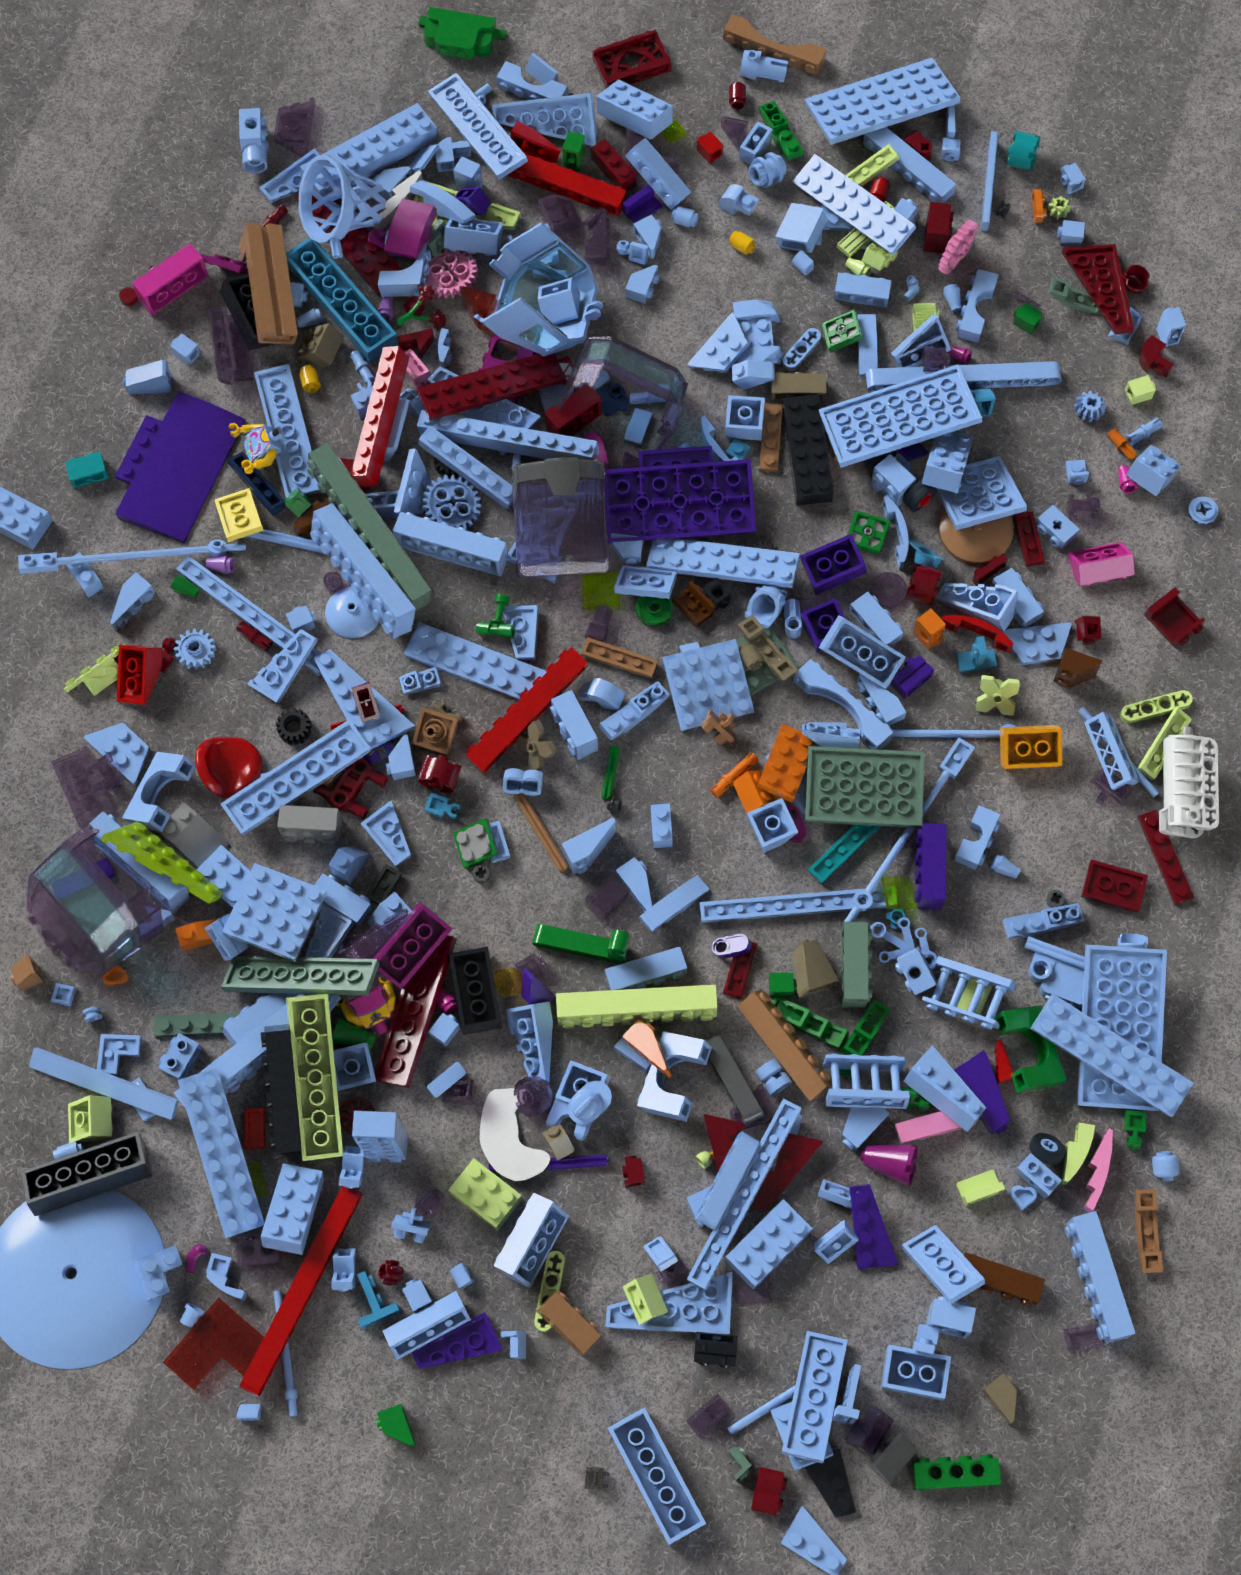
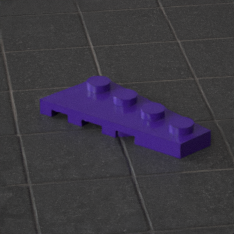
M870 1184L849 1186L853 1231L859 1238V1241L855 1243L857 1268L864 1269L898 1265Z
M484 1312L412 1352L418 1368L423 1369L503 1351Z

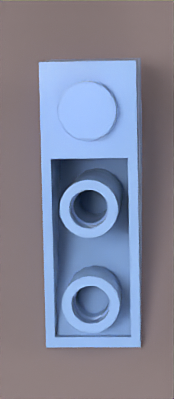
M136 572L122 585L110 621L115 631L123 628L127 620L132 615H136L140 611L141 606L145 602H149L155 593L152 585Z
M862 674L858 675L856 686L860 693H864L868 707L870 709L873 708L881 722L891 726L905 719L906 711L897 696Z
M814 723L802 724V734L821 747H859L860 735L859 731L855 729H837V727L830 725L822 727Z

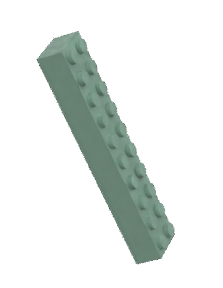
M326 443L308 453L307 472L312 479H316L319 490L322 493L325 492L328 496L329 504L333 503L416 608L415 612L427 605L430 601V587L329 444Z

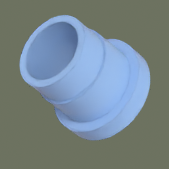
M187 1303L180 1322L190 1328H194L199 1318L203 1317L205 1312L199 1307Z

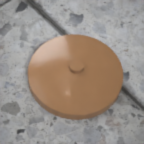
M945 509L939 524L940 540L947 552L955 559L972 565L988 564L993 557L1005 554L1012 542L1014 533L1011 516L956 530Z

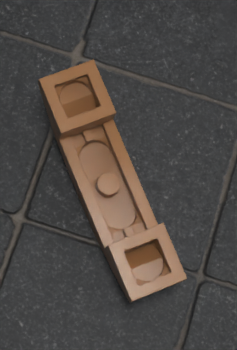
M1156 1189L1135 1190V1225L1142 1273H1163L1162 1252L1159 1249Z

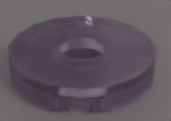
M884 572L873 579L870 585V594L878 599L879 605L882 608L893 609L904 602L907 595V585L899 575L892 572ZM885 587H891L894 592L892 594H886L883 591V589Z

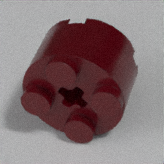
M916 563L913 569L915 574L910 578L906 599L931 605L938 592L936 586L941 579L942 571Z
M426 755L418 776V783L432 790L434 787L441 789L440 792L451 794L456 787L462 766L448 762L449 758L438 755L437 758Z

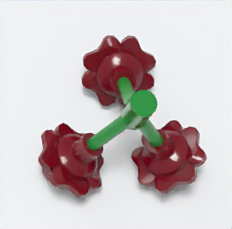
M426 284L423 287L418 286L419 298L416 296L407 298L406 303L403 305L406 308L405 312L407 314L397 319V323L401 326L411 319L424 320L432 323L433 328L439 331L446 323V315L440 309H437L433 316H421L422 311L425 309V306L422 304L426 300H436L434 297L435 290Z

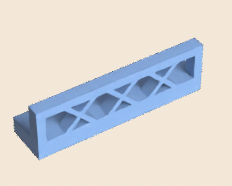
M1102 712L1085 721L1084 724L1111 789L1116 790L1127 783L1131 785L1137 784L1139 779L1112 715ZM1097 721H1100L1101 724L1099 733L1094 732L1091 726ZM1102 737L1107 738L1108 741L1106 750L1101 749L1099 745ZM1109 754L1114 755L1115 758L1112 767L1108 766L1106 762ZM1115 771L1121 772L1123 780L1117 783L1113 779Z

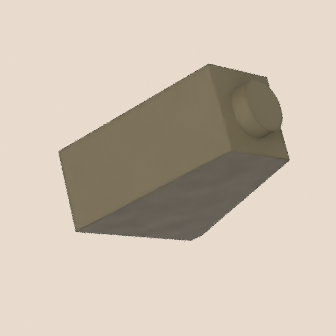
M806 939L798 944L799 947L793 951L799 998L827 990L839 981L818 939L812 941Z

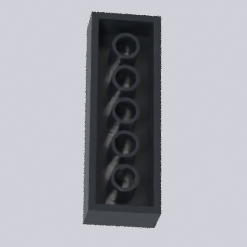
M819 394L783 398L782 411L796 505L827 503L833 500L834 492L825 430L819 414V409H821Z
M289 1025L265 1026V1032H261L262 1048L266 1047V1052H262L264 1068L268 1067V1072H264L266 1088L270 1087V1092H266L267 1107L272 1108V1112H268L269 1128H274V1132H270L271 1148L276 1149V1154L301 1151Z
M139 1131L21 1171L26 1203L34 1217L152 1177L146 1144Z

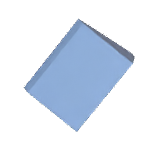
M367 1042L333 1051L337 1091L376 1082L374 1064Z

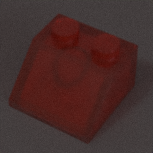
M462 286L464 307L474 325L480 330H489L474 316L478 314L485 319L493 314L497 303V295Z

